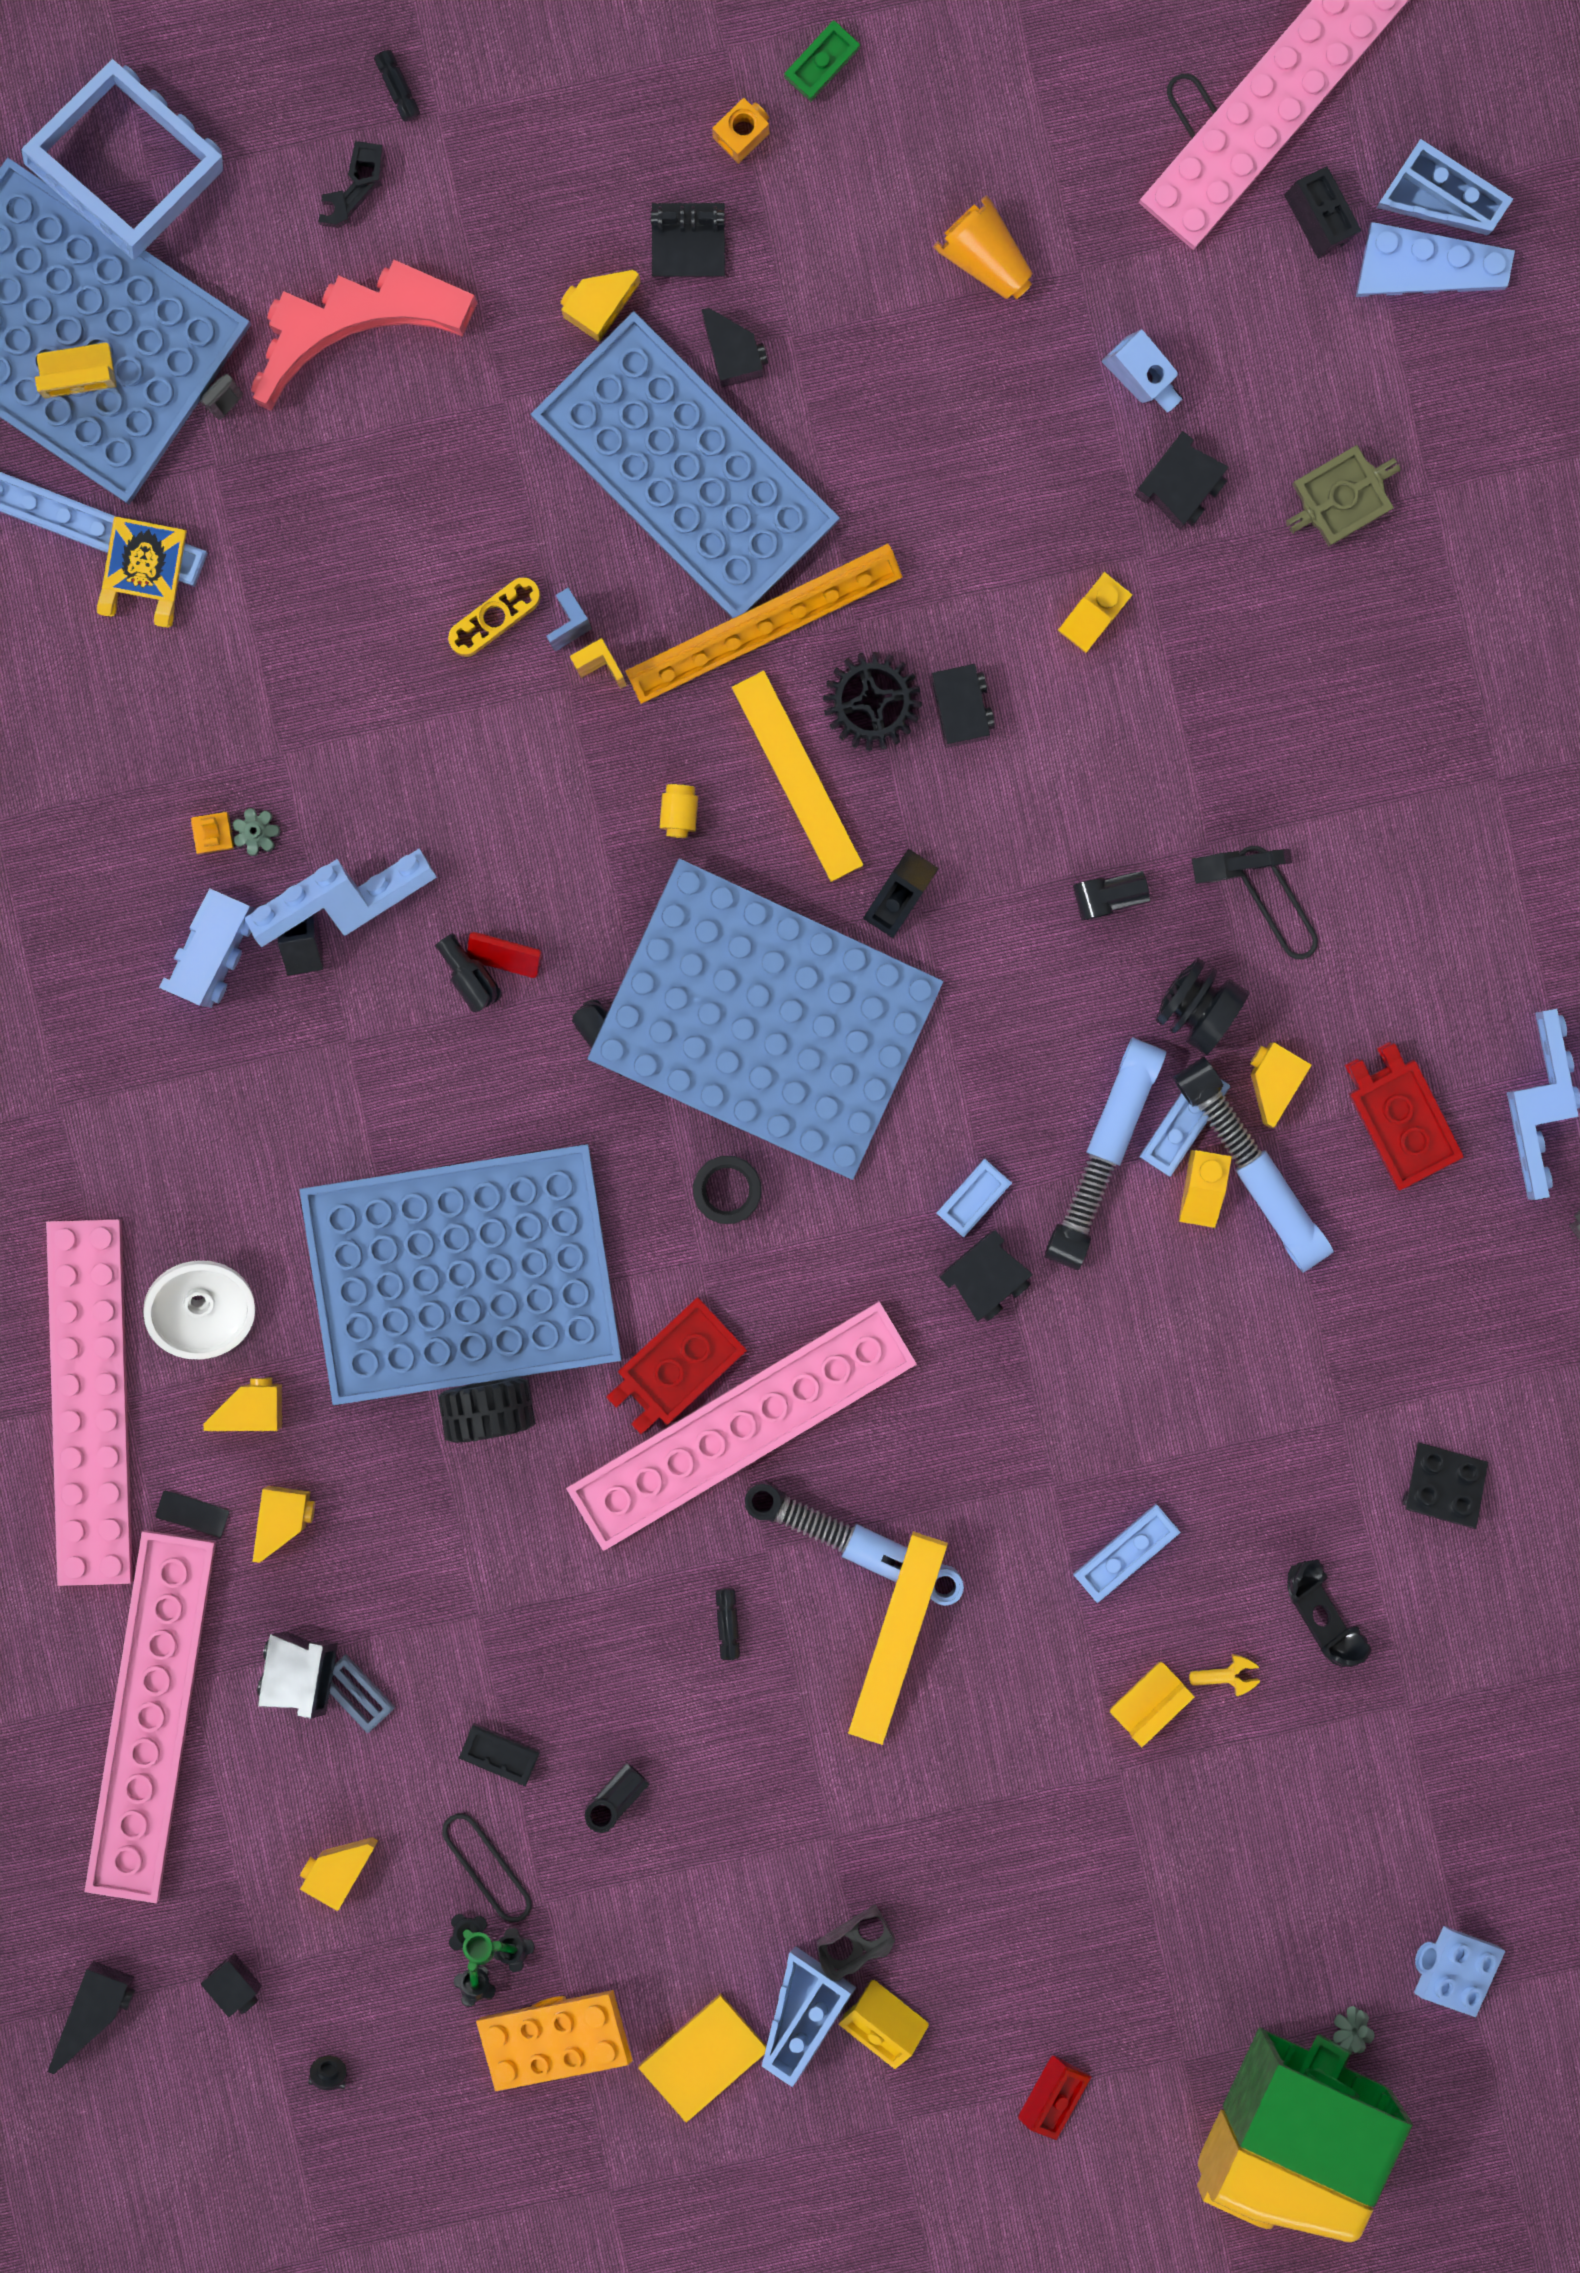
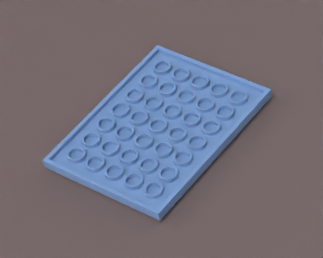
M7 157L0 167V418L130 505L201 400V397L205 394L251 326V323L144 250L133 261L49 185ZM100 343L109 344L117 387L46 399L37 392L35 377L40 376L37 355L39 353Z
M678 859L587 1059L853 1180L943 981L684 860Z
M589 1144L299 1189L333 1405L622 1361Z

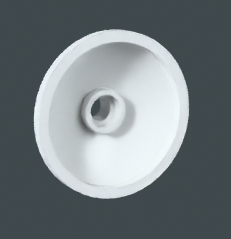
M190 1261L168 1269L153 1282L146 1294L143 1313L149 1335L162 1349L181 1358L208 1359L230 1351L246 1337L254 1321L255 1304L248 1283L232 1268L212 1261ZM197 1295L203 1296L201 1300L192 1299V1297Z

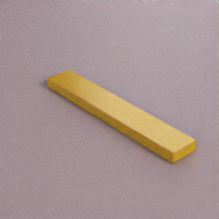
M765 671L732 686V690L830 882L862 867L863 863Z
M913 1531L848 1734L883 1745L948 1545L947 1542Z

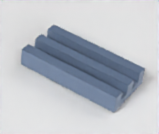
M347 1654L334 1665L333 1676H336L374 1718L369 1721L333 1682H331L330 1694L368 1734L395 1706ZM343 1666L382 1706L383 1709L381 1711H379L374 1706V1704L360 1691V1689L346 1676V1674L341 1670Z

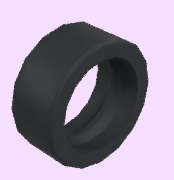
M719 1156L707 1161L698 1170L693 1182V1198L698 1209L708 1219L719 1224H735L747 1219L756 1210L762 1196L761 1180L756 1169L746 1160L736 1156ZM723 1168H732L739 1171L746 1177L749 1185V1195L746 1202L740 1208L733 1211H722L715 1208L709 1202L706 1195V1184L709 1177L715 1171Z

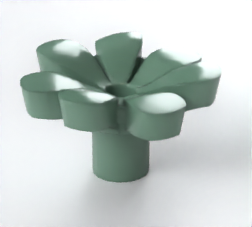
M254 808L246 809L244 811L245 820L238 818L232 824L233 829L239 832L233 838L235 846L242 847L246 844L247 854L250 856H257L259 854V847H262L266 852L272 851L275 844L270 838L280 835V827L269 824L273 818L272 813L264 810L257 816ZM253 828H256L257 830L255 834H252Z
M1354 2006L1347 2009V2017L1338 2014L1335 2017L1334 2024L1341 2028V2031L1334 2033V2042L1350 2052H1364L1366 2048L1365 2043L1370 2044L1374 2040L1373 2030L1367 2027L1368 2014Z

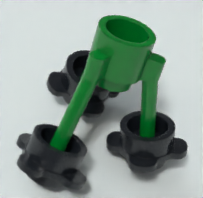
M462 1914L453 1916L451 1919L453 1936L449 1939V1946L455 1951L463 1948L464 1955L469 1960L468 1970L463 1974H457L454 1978V1986L459 1988L462 1994V2004L466 2007H473L477 2001L484 1998L489 2000L495 1996L496 1989L489 1982L487 1968L479 1965L488 1963L494 1956L496 1960L508 1964L512 1972H519L523 1969V1962L527 1956L534 1952V1942L520 1936L516 1928L507 1929L499 1941L492 1942L483 1933V1930L487 1927L484 1917L465 1918Z

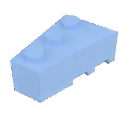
M1420 139L1376 208L1489 235L1511 204L1513 198Z
M209 889L190 926L191 933L184 948H179L174 957V960L178 962L170 980L163 978L159 988L199 1006L212 1008L214 1002L219 1004L227 988V984L223 981L228 969L234 970L241 957L242 950L238 949L243 935L248 937L251 934L245 917L253 913L255 908Z
M795 1947L789 1953L783 1985L780 1989L779 2001L762 2063L763 2068L791 2087L801 2077L856 1989L854 1985L844 1978L834 1981L827 1977L821 1967V1963L798 1947Z

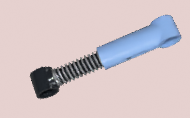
M1131 1038L1122 1058L1119 1073L1086 1151L1090 1155L1091 1161L1086 1162L1089 1166L1084 1168L1086 1173L1082 1174L1084 1179L1079 1180L1082 1184L1077 1186L1079 1191L1074 1192L1077 1195L1072 1198L1074 1203L1069 1204L1072 1207L1071 1210H1067L1069 1216L1066 1215L1062 1225L1057 1224L1054 1228L1044 1254L1045 1258L1077 1271L1080 1269L1092 1239L1088 1236V1232H1090V1226L1088 1225H1092L1090 1220L1095 1218L1093 1216V1213L1097 1212L1095 1207L1100 1206L1097 1203L1102 1200L1100 1195L1105 1194L1102 1191L1103 1188H1107L1105 1182H1110L1107 1178L1112 1176L1110 1170H1114L1112 1165H1121L1151 1086L1154 1084L1164 1062L1165 1050L1136 1038Z
M1201 1057L1173 1076L1175 1084L1192 1107L1198 1106V1109L1202 1110V1112L1205 1111L1203 1116L1207 1115V1121L1211 1120L1210 1126H1215L1214 1132H1219L1217 1137L1223 1138L1221 1143H1226L1224 1148L1229 1147L1228 1153H1233L1232 1159H1237L1235 1164L1239 1165L1235 1169L1236 1173L1283 1241L1286 1251L1297 1267L1304 1273L1334 1253L1330 1243L1317 1225L1312 1222L1266 1150H1257L1258 1145L1253 1144L1254 1139H1250V1134H1246L1247 1129L1242 1128L1243 1123H1239L1240 1118H1235L1236 1112H1232L1233 1107H1228L1229 1102L1225 1101L1226 1097L1222 1095L1223 1083L1207 1059Z
M757 1481L747 1489L744 1500L745 1508L753 1518L767 1520L772 1523L773 1521H777L780 1524L785 1522L786 1527L791 1525L792 1530L794 1528H797V1532L802 1530L804 1531L803 1535L809 1534V1538L815 1536V1541L818 1538L821 1539V1544L825 1541L827 1546L832 1544L833 1549L838 1547V1551L842 1552V1558L897 1583L901 1567L896 1565L895 1562L897 1560L903 1563L907 1547L858 1524L849 1529V1524L843 1526V1521L838 1524L837 1519L832 1521L831 1516L826 1518L825 1513L819 1515V1510L814 1512L813 1508L808 1510L807 1505L802 1507L801 1502L796 1504V1500H791L785 1492L779 1490L777 1486L769 1481ZM766 1491L772 1495L773 1504L771 1507L764 1510L755 1507L752 1498L757 1492ZM941 1564L937 1579L942 1576H948L955 1581V1585L948 1594L938 1593L933 1588L930 1599L940 1605H952L962 1596L964 1589L963 1581L956 1569L952 1566Z

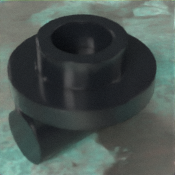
M323 2056L312 2063L309 2085H314L321 2090L345 2089L347 2074L346 2066L342 2060L334 2056Z

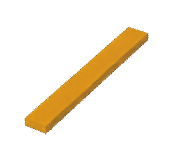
M886 544L625 670L640 704L903 578L893 550L889 544Z

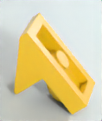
M1104 572L1085 597L1080 600L1058 631L1083 652L1087 653L1133 594Z

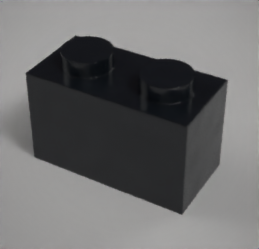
M975 664L933 672L931 674V681L945 747L949 748L989 739V730L995 729V723L991 707L985 708L982 694L987 693L984 672H977Z

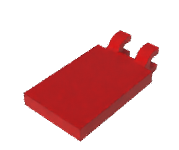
M1387 1042L1376 1048L1384 1064L1387 1066L1384 1069L1369 1075L1363 1060L1355 1059L1344 1066L1357 1089L1349 1092L1348 1095L1396 1189L1401 1191L1464 1158L1416 1061L1411 1060L1404 1063L1396 1044Z
M697 1297L617 1371L624 1378V1381L611 1391L606 1398L617 1408L631 1394L645 1409L630 1423L642 1434L659 1417L668 1425L747 1350Z

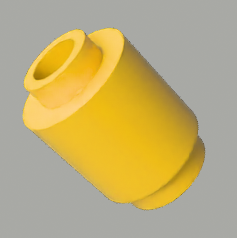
M666 785V793H662L659 829L666 830L667 837L688 838V832L696 831L698 796L695 795L694 786Z

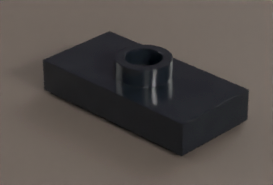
M473 1723L459 1759L526 1787L540 1750Z

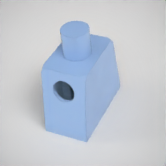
M1142 329L1126 336L1101 361L1142 403L1155 399L1168 413L1183 399L1182 395L1171 384L1178 376V372ZM1147 372H1150L1152 375V383L1147 378Z

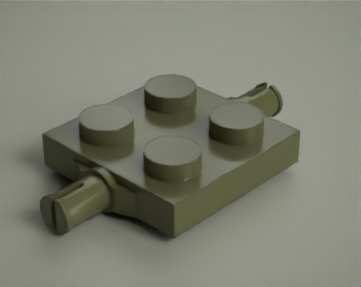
M1357 445L1292 483L1302 501L1303 511L1285 521L1287 527L1301 520L1289 529L1294 534L1311 523L1320 531L1328 547L1394 508L1385 494L1383 480L1400 472L1399 464L1385 471L1397 463L1395 458H1391L1375 468L1366 461Z

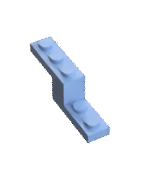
M420 849L402 857L397 863L383 872L372 876L359 887L356 886L339 860L336 859L330 864L319 868L314 874L297 885L289 887L284 893L267 904L256 908L253 913L245 917V920L253 937L263 947L324 908L342 934L346 936L437 877Z
M1557 1009L1535 1013L1549 1084L1507 1092L1527 1197L1530 1200L1550 1197L1548 1189L1553 1187L1550 1170L1548 1167L1543 1166L1541 1153L1545 1152L1544 1137L1541 1131H1536L1535 1125L1579 1117L1577 1109L1580 1108V1093L1577 1087L1572 1086L1570 1073L1574 1072V1062L1571 1052L1565 1051L1563 1037L1567 1036L1566 1022L1563 1015L1558 1016Z

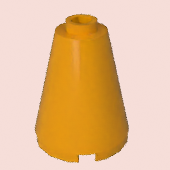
M985 195L981 198L984 206L979 209L974 204L944 233L946 235L945 244L942 245L938 240L933 248L1003 298L1007 299L1013 295L1015 299H1018L1032 285L1028 279L1033 273L992 200Z

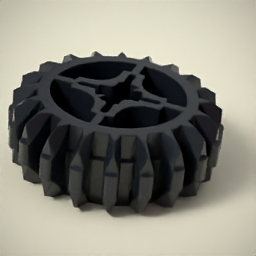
M873 652L872 663H866L864 653H859V666L856 667L852 660L847 658L844 661L845 667L848 670L847 673L839 668H835L833 671L840 682L828 680L826 683V687L835 691V694H825L823 696L824 702L834 703V707L824 710L825 716L837 715V719L830 724L831 730H836L843 726L845 729L840 733L839 739L844 741L849 734L854 735L855 737L851 745L853 748L859 746L860 739L867 740L866 751H872L873 740H878L880 749L886 750L887 742L885 738L890 737L892 742L898 745L900 743V737L896 733L898 730L907 736L911 733L910 727L904 722L907 720L911 723H917L919 719L916 714L909 712V710L920 709L922 706L921 701L911 700L910 698L920 694V687L908 688L907 686L913 682L915 675L913 673L905 677L900 675L906 667V664L903 662L899 663L895 670L890 667L893 662L892 655L886 657L885 664L878 663L879 652ZM871 673H878L890 678L899 689L894 691L892 689H879L875 685ZM860 676L863 688L862 693L858 697L851 699V701L842 703V695L846 686L854 678ZM867 684L870 686L871 693H873L875 698L883 699V704L878 703L877 719L870 705L861 704L862 699L867 701ZM903 700L901 714L893 724L885 728L882 716L883 709L894 704V702ZM845 714H865L869 717L874 731L857 727Z

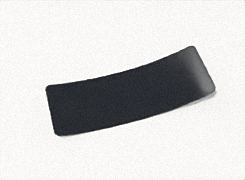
M165 1490L163 1491L155 1517L221 1538L229 1511Z

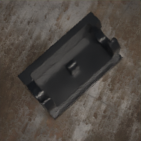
M1328 166L1297 180L1284 194L1318 259L1327 255L1336 246H1344L1362 231Z

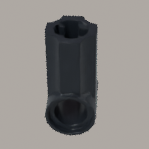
M1143 871L1120 875L1119 877L1107 880L1105 878H1098L1073 885L1081 921L1113 913V910L1150 901L1149 888Z
M626 1762L601 1791L588 1801L585 1808L587 1826L594 1832H608L650 1783L639 1771ZM598 1805H605L611 1810L612 1815L608 1821L599 1823L591 1817L592 1809Z

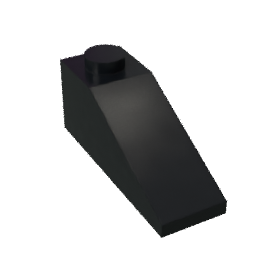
M96 1961L90 1964L86 1969L47 2072L55 2074L108 2026L122 2009L126 2011L129 2009L136 1991L130 1988L134 1976Z

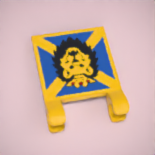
M114 516L103 585L97 604V613L104 616H115L118 592L159 600L154 615V624L161 627H171L174 621L175 598L187 530Z

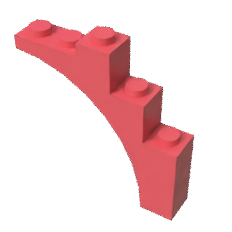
M393 260L390 269L386 267L383 269L377 283V288L380 289L379 293L338 275L335 284L330 283L326 288L322 303L325 304L324 309L283 291L280 300L275 299L271 304L267 319L271 320L269 326L280 337L279 339L274 338L271 341L266 354V359H269L265 371L264 373L258 372L251 388V392L254 393L253 399L259 406L272 411L284 387L306 362L325 347L357 332L379 326L410 324L435 327L463 336L477 305L476 298L467 291L396 260Z

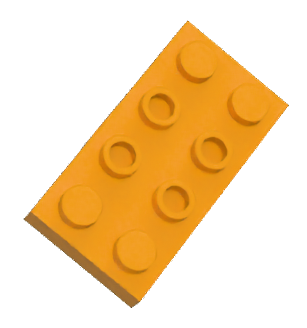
M614 1990L566 1999V1996H555L541 2000L531 2007L482 2016L476 2021L495 2091L627 2066L633 2061Z

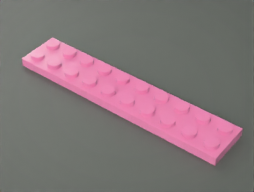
M1312 0L1143 195L1139 204L1192 250H1195L1410 0Z
M122 1219L46 1222L57 1586L131 1584L133 1582Z
M880 1301L571 1484L566 1490L600 1547L605 1551L917 1365Z
M148 1530L142 1531L84 1892L156 1904L159 1901L216 1541Z

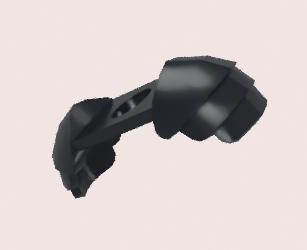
M1320 1560L1303 1561L1291 1566L1287 1580L1290 1600L1296 1606L1321 1648L1322 1654L1330 1662L1341 1667H1353L1364 1663L1371 1652V1646L1367 1644V1638L1360 1634L1357 1626L1353 1625L1346 1628L1321 1586L1328 1577L1323 1571L1324 1566L1320 1563ZM1316 1606L1323 1607L1327 1612L1328 1621L1325 1626H1319L1313 1618V1610Z

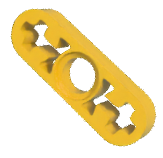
M529 578L515 579L455 624L448 636L449 644L454 652L464 657L475 655L532 612L539 605L541 599L536 583ZM522 587L524 590L531 588L533 590L530 593L531 602L526 604L521 600L516 603L513 608L518 613L511 616L507 605L500 600L507 596L510 603L518 596L517 588ZM492 607H498L505 613V620L498 627H490L484 621L486 611ZM478 618L480 626L489 635L483 638L479 631L471 638L473 642L472 647L467 648L464 644L458 647L456 644L460 640L458 633L462 630L466 634L474 631L476 626L471 622Z

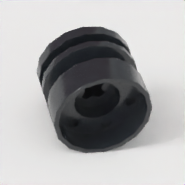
M1197 957L1190 966L1181 971L1174 979L1161 1000L1160 1009L1154 1021L1164 1025L1170 1016L1175 1014L1177 1017L1169 1031L1175 1034L1188 1023L1192 1028L1186 1042L1203 1054L1208 1055L1228 1030L1246 1002L1250 992L1231 979H1228L1216 990L1212 987L1218 970L1211 968L1201 980L1198 976L1206 962Z

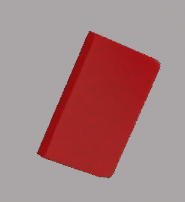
M472 932L469 936L467 954L471 960L474 958L475 960L480 959L483 965L530 978L538 976L543 958L541 950L477 932Z
M1051 2056L1020 2111L1019 2120L1029 2130L1057 2140L1088 2085L1091 2076L1056 2056Z

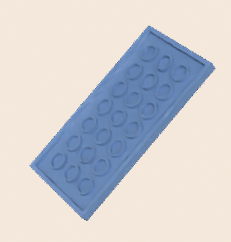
M634 311L530 414L732 619L749 611L840 521V517Z

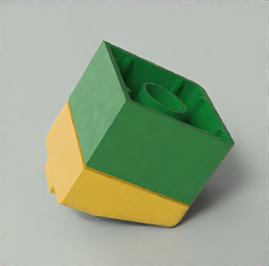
M1259 2027L1223 2103L1224 2110H1220L1199 2156L1198 2167L1201 2177L1197 2187L1202 2200L1261 2228L1272 2229L1276 2225L1344 2242H1355L1362 2236L1374 2210L1373 2207L1376 2206L1412 2129L1413 2123L1391 2089L1345 2067L1339 2081L1313 2069H1305L1304 2074L1299 2073L1309 2050Z

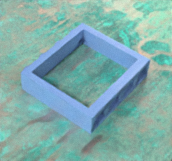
M112 59L21 150L24 164L134 261L223 171L222 151L211 139L206 138L204 140L195 132L193 124L184 115H175L167 107V102L157 91L152 89L149 92L140 84L139 77L131 68L126 65L121 67ZM114 85L119 87L201 160L135 229L130 227L47 153Z

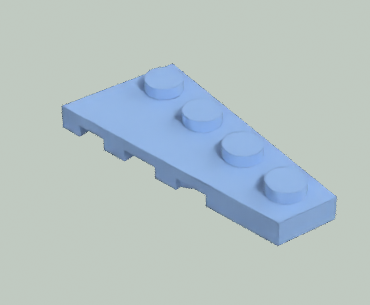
M1372 222L1369 226L1356 297H1367L1375 294H1386V296L1402 295L1403 293L1415 292L1428 294L1455 290L1458 292L1505 290L1508 287L1515 250Z

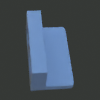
M569 588L556 595L569 622L546 636L554 651L561 649L592 629L588 618Z

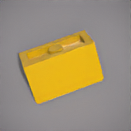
M108 343L44 352L37 355L40 376L35 377L37 392L44 399L117 387L111 348Z
M602 638L570 656L581 678L607 664L619 688L627 686L621 671Z
M1158 1662L1110 1708V1713L1142 1748L1195 1697L1163 1662Z
M872 1980L868 1983L858 2002L844 2013L838 2025L896 2069L912 2056L929 2023L877 1981Z

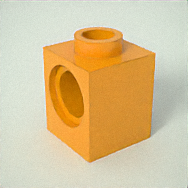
M743 98L712 128L713 139L739 164L770 134L769 123L767 122L770 118L759 104L754 102L751 105ZM739 122H748L754 127L748 135H739L734 131L735 125Z

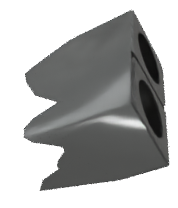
M875 1904L816 1940L821 1967L827 1977L838 1981L845 1975L858 1971L869 1959L888 1956L895 1942V1935ZM876 1916L883 1923V1934L875 1941H867L860 1936L858 1925L862 1919ZM845 1935L851 1940L853 1951L848 1958L836 1960L829 1955L827 1945L836 1942Z

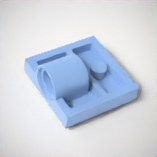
M1443 1926L1436 1944L1426 1942L1417 1951L1415 1965L1422 1975L1414 1993L1422 1999L1476 2017L1505 1950L1495 1944Z

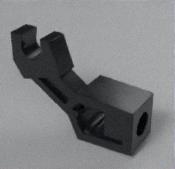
M355 141L348 173L352 184L345 192L342 190L322 194L321 201L323 205H333L335 210L329 216L319 214L318 222L321 226L339 228L350 223L349 217L375 188L382 186L385 150L382 145ZM360 166L374 168L372 176L358 180L360 178Z
M1290 849L1272 850L1247 856H1240L1239 851L1192 858L1196 884L1239 878L1243 876L1242 870L1263 869L1292 863Z

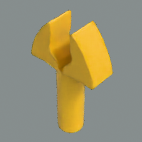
M1232 1654L1233 1663L1228 1668L1191 1671L1189 1681L1192 1686L1229 1683L1235 1687V1695L1240 1696L1252 1690L1260 1683V1680L1258 1678L1241 1680L1235 1675L1239 1674L1242 1669L1259 1667L1246 1657Z

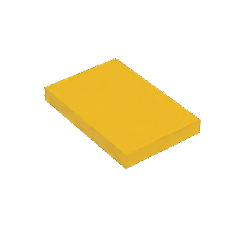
M720 1993L641 2062L638 2068L687 2123L765 2054L767 2045Z

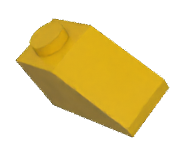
M634 270L582 279L577 287L570 286L561 300L563 318L600 342L641 283L639 274Z
M1273 1042L1269 1043L1267 1048L1261 1045L1250 1063L1255 1067L1251 1073V1078L1262 1122L1269 1128L1276 1126L1311 1067L1310 1063Z
M1197 1150L1190 1151L1178 1222L1215 1228L1226 1193L1232 1156Z
M250 1378V1384L241 1386L204 1423V1431H278L282 1428V1384H272V1378Z
M266 1486L262 1489L252 1562L260 1563L305 1529L306 1523H312L315 1501H310L311 1491Z
M370 1837L323 1850L317 1860L310 1857L299 1875L305 1879L300 1890L338 1911L378 1840Z

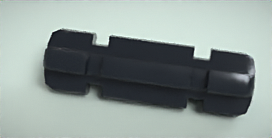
M385 50L375 55L374 61L379 72L383 73V80L394 103L398 104L396 107L402 120L407 122L415 119L420 115L419 108L415 99L411 98L412 93L400 68L396 67L398 64L392 51Z
M721 1588L716 1591V1605L719 1606L717 1610L719 1640H722V1644L719 1646L722 1660H735L740 1657L739 1643L736 1642V1639H739L737 1608H734L736 1595L733 1588Z

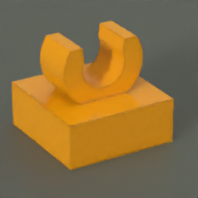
M228 812L191 818L196 853L198 855L235 849Z

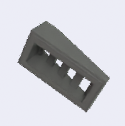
M225 374L205 392L199 402L218 420H222L243 397V392L228 374Z

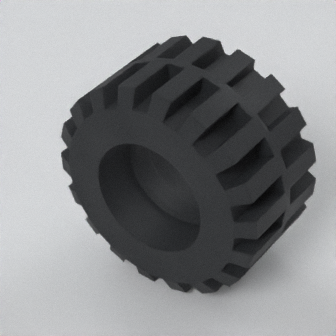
M520 1377L456 1387L446 1390L437 1396L445 1440L453 1443L510 1435L528 1430L536 1424L529 1381Z

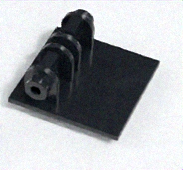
M652 203V277H725V203Z
M1418 1442L1409 1491H1405L1402 1505L1406 1506L1405 1510L1476 1529L1488 1462Z

